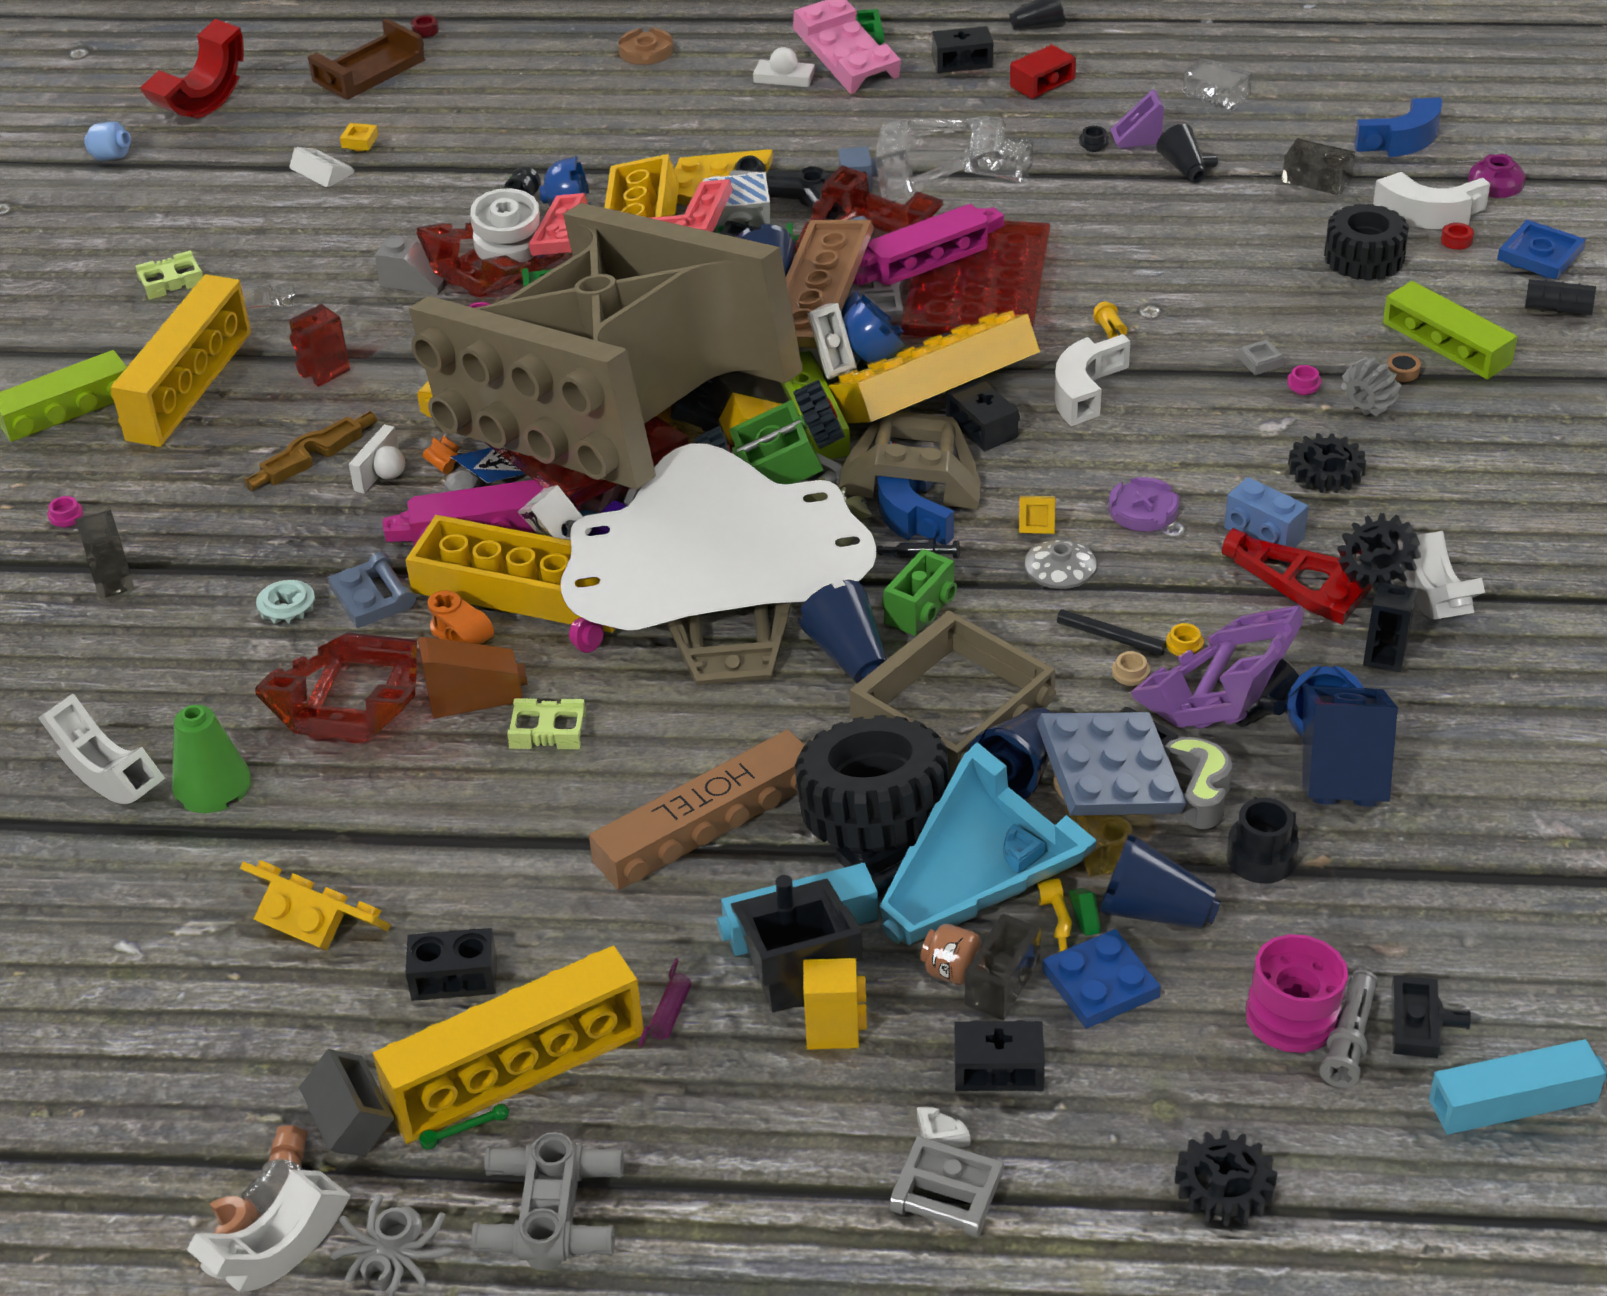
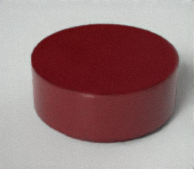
M431 15L417 16L411 21V29L413 32L421 35L422 38L434 36L439 32L438 19Z

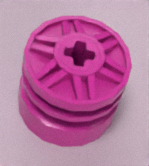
M1283 935L1272 938L1262 945L1255 958L1252 985L1248 992L1249 998L1245 1008L1246 1022L1253 1034L1268 1046L1284 1052L1305 1053L1320 1049L1327 1044L1330 1032L1337 1028L1338 1017L1341 1011L1340 1004L1346 990L1348 981L1346 962L1340 953L1325 941L1308 935Z

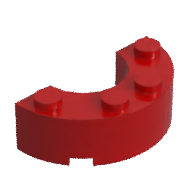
M214 19L197 35L199 44L198 57L189 74L181 79L158 70L140 87L144 96L154 105L183 117L201 118L221 107L233 92L240 77L236 75L239 61L243 62L244 43L240 27Z

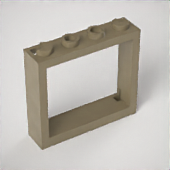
M948 610L850 689V715L852 719L858 717L869 719L874 718V715H886V718L900 716L906 717L909 722H913V719L887 704L952 650L1020 687L1021 690L957 745L940 736L948 750L950 776L952 777L962 757L968 751V746L980 732L1032 709L1048 706L1054 699L1056 690L1054 668Z

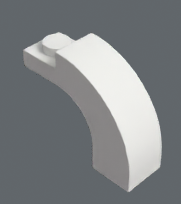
M1399 172L1376 180L1373 204L1388 207L1389 210H1395L1412 227L1443 229L1445 225L1456 222L1469 225L1470 215L1486 210L1490 183L1484 178H1480L1457 187L1437 189L1420 185L1403 172Z
M1124 334L1096 344L1088 337L1069 346L1059 357L1055 370L1054 399L1058 412L1070 426L1100 416L1101 388L1094 380L1129 368L1130 340Z
M1443 531L1417 535L1420 541L1418 548L1421 552V558L1413 559L1417 567L1416 571L1406 570L1404 573L1407 578V587L1417 590L1415 602L1421 612L1431 619L1474 613L1472 598L1485 593L1482 578L1460 581L1457 578L1448 557ZM1400 540L1398 545L1399 550H1402L1403 542Z
M74 693L38 717L60 747L56 752L66 765L86 785L110 801L119 804L132 803L165 779L143 747L129 751L113 743L96 725Z
M291 1170L273 1204L256 1222L235 1233H195L187 1251L201 1262L200 1267L205 1273L218 1279H225L238 1292H248L262 1288L285 1276L318 1247L338 1220L351 1195L321 1171Z

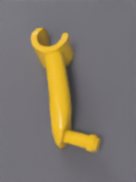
M1060 879L1043 880L1036 884L1040 892L1038 903L1040 906L1053 905L1058 919L1054 938H1058V952L1068 949L1066 937L1070 936L1072 920L1063 900V889Z

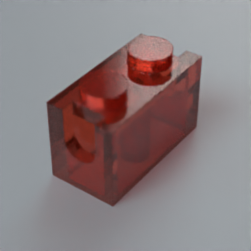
M319 304L289 320L292 333L289 336L290 342L295 349L297 357L295 366L302 378L312 377L314 384L319 387L350 371L340 316L323 304Z

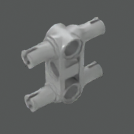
M559 1132L541 1135L536 1141H532L531 1144L528 1143L526 1147L498 1148L487 1146L484 1160L486 1176H525V1184L519 1220H516L514 1224H473L471 1234L473 1253H510L515 1258H518V1260H527L530 1266L543 1271L559 1266L563 1261L571 1259L572 1255L596 1254L613 1256L615 1246L614 1226L573 1225L578 1181H582L583 1177L623 1178V1149L584 1148L579 1142H571L568 1136Z

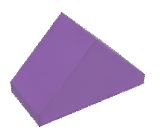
M1152 89L1110 129L1116 145L1120 148L1157 144L1159 137L1162 135L1164 106L1156 90Z

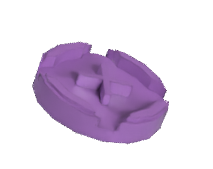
M1148 477L1132 478L1131 483L1123 485V482H1121L1112 489L1109 496L1108 511L1112 519L1122 527L1146 532L1160 530L1172 524L1178 517L1179 496L1177 492L1176 494L1172 492V487L1164 481Z

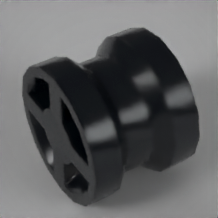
M521 166L506 181L504 189L522 190L533 196L541 186V179L532 168Z

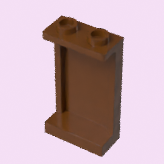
M385 19L382 21L383 36L333 61L317 52L308 56L312 82L349 100L425 61L424 42L421 35L389 19Z

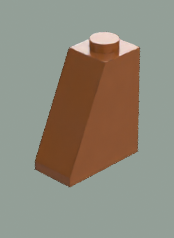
M430 637L418 638L433 719L512 704L514 698H522L521 686L528 685L524 663L516 664L513 649Z

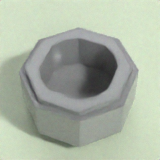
M456 471L449 474L444 481L445 492L479 487L478 478L471 471Z

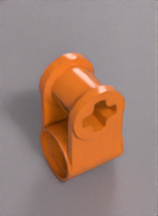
M443 590L435 592L429 597L427 603L428 610L433 615L430 623V630L433 636L444 640L480 645L494 637V628L489 618L482 611L477 610L459 597L457 593Z

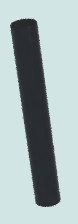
M1061 609L1057 616V623L1157 655L1162 656L1166 648V641Z

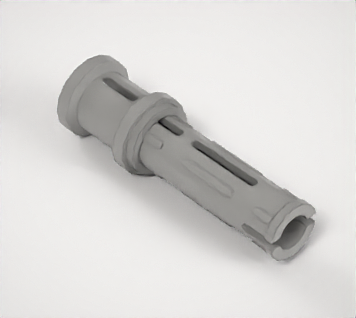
M1360 969L1354 971L1353 975L1351 974L1338 1027L1330 1032L1327 1039L1329 1053L1323 1059L1319 1070L1323 1080L1335 1087H1353L1360 1079L1359 1060L1364 1057L1368 1048L1364 1032L1370 1015L1375 989L1378 986V978L1370 971Z

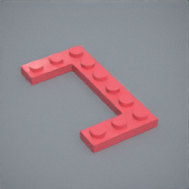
M730 179L700 182L684 215L654 217L652 219L713 232L733 191ZM585 193L558 195L555 197L528 244L532 256L545 255L550 257L559 253L572 252L563 214L580 203L588 204Z

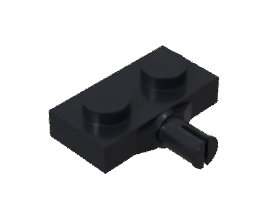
M1393 975L1391 986L1393 1054L1438 1059L1440 1033L1443 1026L1469 1030L1471 1011L1444 1009L1438 996V979Z

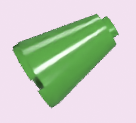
M204 705L187 706L178 712L174 719L173 795L176 800L183 803L185 809L191 812L205 814L227 809L228 802L236 797L240 801L251 786L249 767L209 707Z

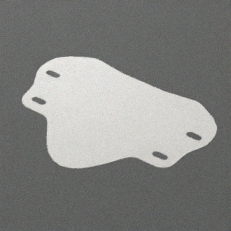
M691 443L674 449L660 460L654 467L656 476L641 486L629 506L618 511L587 515L578 519L572 525L570 533L571 558L561 578V592L566 605L572 612L590 622L627 631L640 630L699 614L770 603L805 602L813 593L831 583L834 588L845 586L843 580L860 581L874 565L876 544L871 532L851 514L843 494L836 484L825 480L788 485L778 484L723 448L709 444ZM823 492L828 495V498L823 501L805 502L803 500V497L808 494ZM608 526L610 528L607 534L587 536L585 534L588 528ZM855 536L860 539V542L856 545L838 547L835 544V541L840 538ZM590 577L600 579V583L594 586L581 588L575 586V581L578 579Z

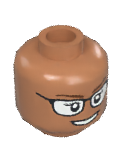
M943 924L937 930L931 929L928 932L922 946L920 960L925 963L926 970L930 976L956 985H963L970 980L973 974L980 976L986 962L987 952L981 950V939L976 932L952 924Z

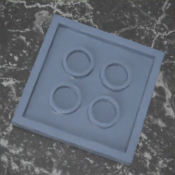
M1150 712L1041 713L1037 721V727L1070 816L1182 813L1187 802Z

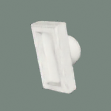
M780 47L773 51L770 55V60H759L753 73V82L808 88L815 74V64L797 63L796 53L790 48Z
M384 424L349 463L354 491L365 494L379 477L394 479L402 474L406 462L404 455L398 448L395 427Z

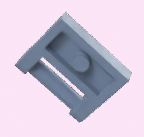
M384 552L373 554L366 563L328 576L331 590L356 628L405 611L416 602L414 593L400 581L392 569V561ZM381 577L392 593V596L384 599L372 579Z

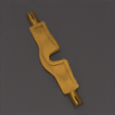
M369 410L354 420L347 416L323 430L308 432L297 437L287 446L286 450L260 463V471L244 479L245 486L252 492L267 482L277 485L298 473L310 469L313 460L309 452H318L326 457L335 455L349 444L362 438V430L377 423L376 415Z

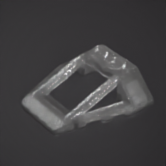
M992 116L961 119H906L902 121L892 120L881 126L875 161L884 204L911 198L923 193L921 187L934 181L941 185L949 181L947 175L963 168L970 172L1001 158L1006 126L1004 119ZM943 130L945 133H953L956 130L972 131L970 148H921L923 135H930L932 132ZM908 160H956L915 177L908 163Z

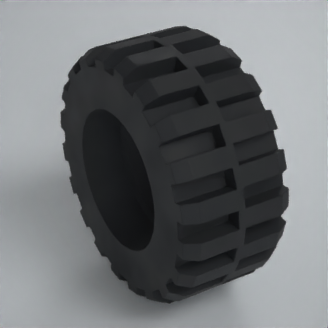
M874 715V718L864 719V717L853 718L852 722L834 724L830 730H822L817 733L813 741L809 740L804 745L795 763L799 803L805 826L821 841H828L831 846L839 849L849 847L851 851L863 852V849H873V852L885 851V848L895 846L897 849L907 846L911 840L917 841L935 803L940 801L951 780L948 750L941 737L923 723L916 720L909 722L906 717L900 716L886 718V715Z

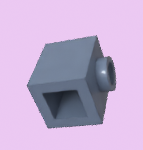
M868 146L838 149L839 175L858 176L859 193L872 192V176H877L876 158H870Z

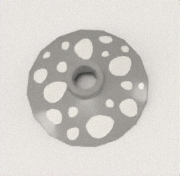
M1052 539L1043 541L1029 550L1025 556L1024 568L1028 576L1040 585L1053 589H1069L1078 587L1092 578L1096 572V558L1093 552L1081 543L1067 539Z

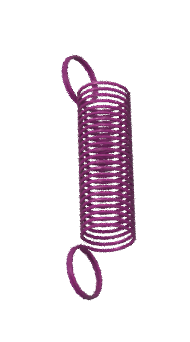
M675 958L668 975L669 983L650 1025L646 1026L643 1030L638 1045L640 1048L646 1038L647 1030L657 1039H667L670 1036L692 986L687 976L675 973L679 961L678 958Z

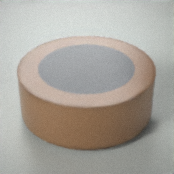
M1396 353L1387 359L1388 369L1393 373H1397L1395 377L1397 382H1411L1419 377L1421 361L1416 356L1409 353Z

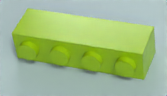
M1414 281L1408 282L1386 296L1383 323L1483 378L1488 380L1513 363L1518 336Z
M111 350L0 392V428L9 441L13 442L114 403V399L111 396L110 387L127 366L117 353Z

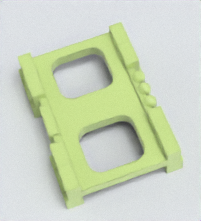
M191 250L173 255L174 259L168 258L167 261L165 259L162 262L157 261V264L154 261L135 265L138 279L142 282L149 300L167 295L166 290H177L184 285L186 289L193 288L203 277L202 270L197 265ZM194 267V270L178 274L175 270ZM157 273H162L164 276L163 279L153 282L145 280L158 276Z
M514 698L511 724L507 733L509 749H532L533 743L536 746H540L541 743L543 746H547L548 743L549 746H554V743H556L557 749H580L583 717L586 716L584 699H561V704H558L557 701L537 703V699ZM560 715L563 717H577V723L573 729L554 728L555 719ZM519 716H539L538 726L533 729L517 728V719Z

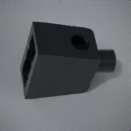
M1379 583L1372 605L1363 660L1364 666L1401 672L1411 630L1417 595L1416 589ZM1385 634L1395 636L1393 644L1383 643L1380 640L1381 636Z

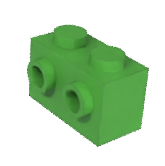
M922 549L884 589L882 598L884 624L917 636L926 625H930L938 611L946 603H950L956 594L957 585L954 583V560Z

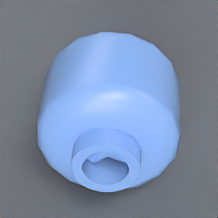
M110 121L92 125L85 136L84 142L86 150L96 160L109 161L122 159L127 155L131 145V137L129 132L120 123Z

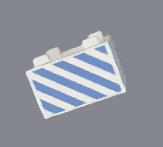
M765 172L703 178V181L730 179L733 188L713 231L714 233H718V226L725 225L728 220L758 228L762 224H770V199Z

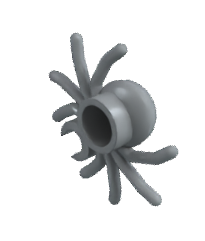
M377 1194L368 1211L367 1232L371 1237L366 1236L354 1227L346 1216L343 1215L339 1218L346 1231L367 1245L338 1249L331 1253V1259L336 1260L343 1256L363 1253L358 1256L350 1267L345 1281L351 1283L361 1268V1274L367 1286L371 1275L381 1271L383 1273L379 1276L378 1282L382 1291L387 1289L389 1296H393L399 1286L404 1270L402 1264L413 1274L420 1287L426 1286L427 1282L424 1274L407 1257L430 1259L452 1255L453 1249L450 1247L438 1250H415L423 1247L437 1234L445 1219V1214L439 1213L433 1226L418 1239L422 1229L420 1215L413 1208L404 1206L386 1209L376 1219V1212L383 1200V1196Z

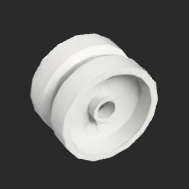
M513 188L496 189L484 193L474 201L471 206L470 217L474 249L479 258L494 265L514 266L535 257L531 255L528 244L540 225L539 204L532 195Z

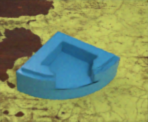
M1013 824L1006 832L1003 850L1004 858L1008 865L1015 872L1019 873L1044 854L1046 843Z

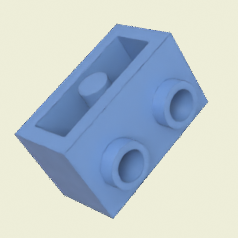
M1247 477L1227 495L1224 528L1228 530L1235 528L1247 533L1253 539L1295 548L1305 539L1309 505Z

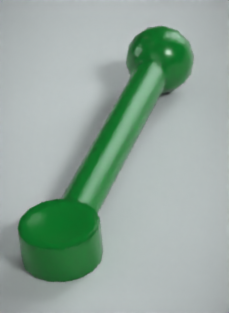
M501 1103L495 1105L490 1112L437 1132L425 1130L419 1136L420 1144L424 1149H433L437 1146L439 1140L494 1119L504 1121L509 1116V1109L505 1104Z

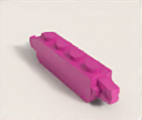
M969 203L872 239L868 243L853 283L861 285L877 280L881 284L892 285L987 248L988 234L1004 226V215L994 207L977 209Z
M542 479L414 496L407 502L408 511L383 518L386 542H413V546H415L435 515L537 534L518 511L544 488H548V482ZM560 487L572 504L576 502L578 491L574 487Z

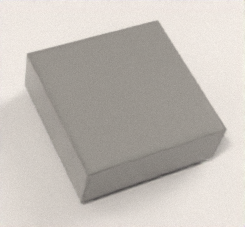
M1268 340L1250 344L1238 350V358L1254 375L1284 367L1285 357Z

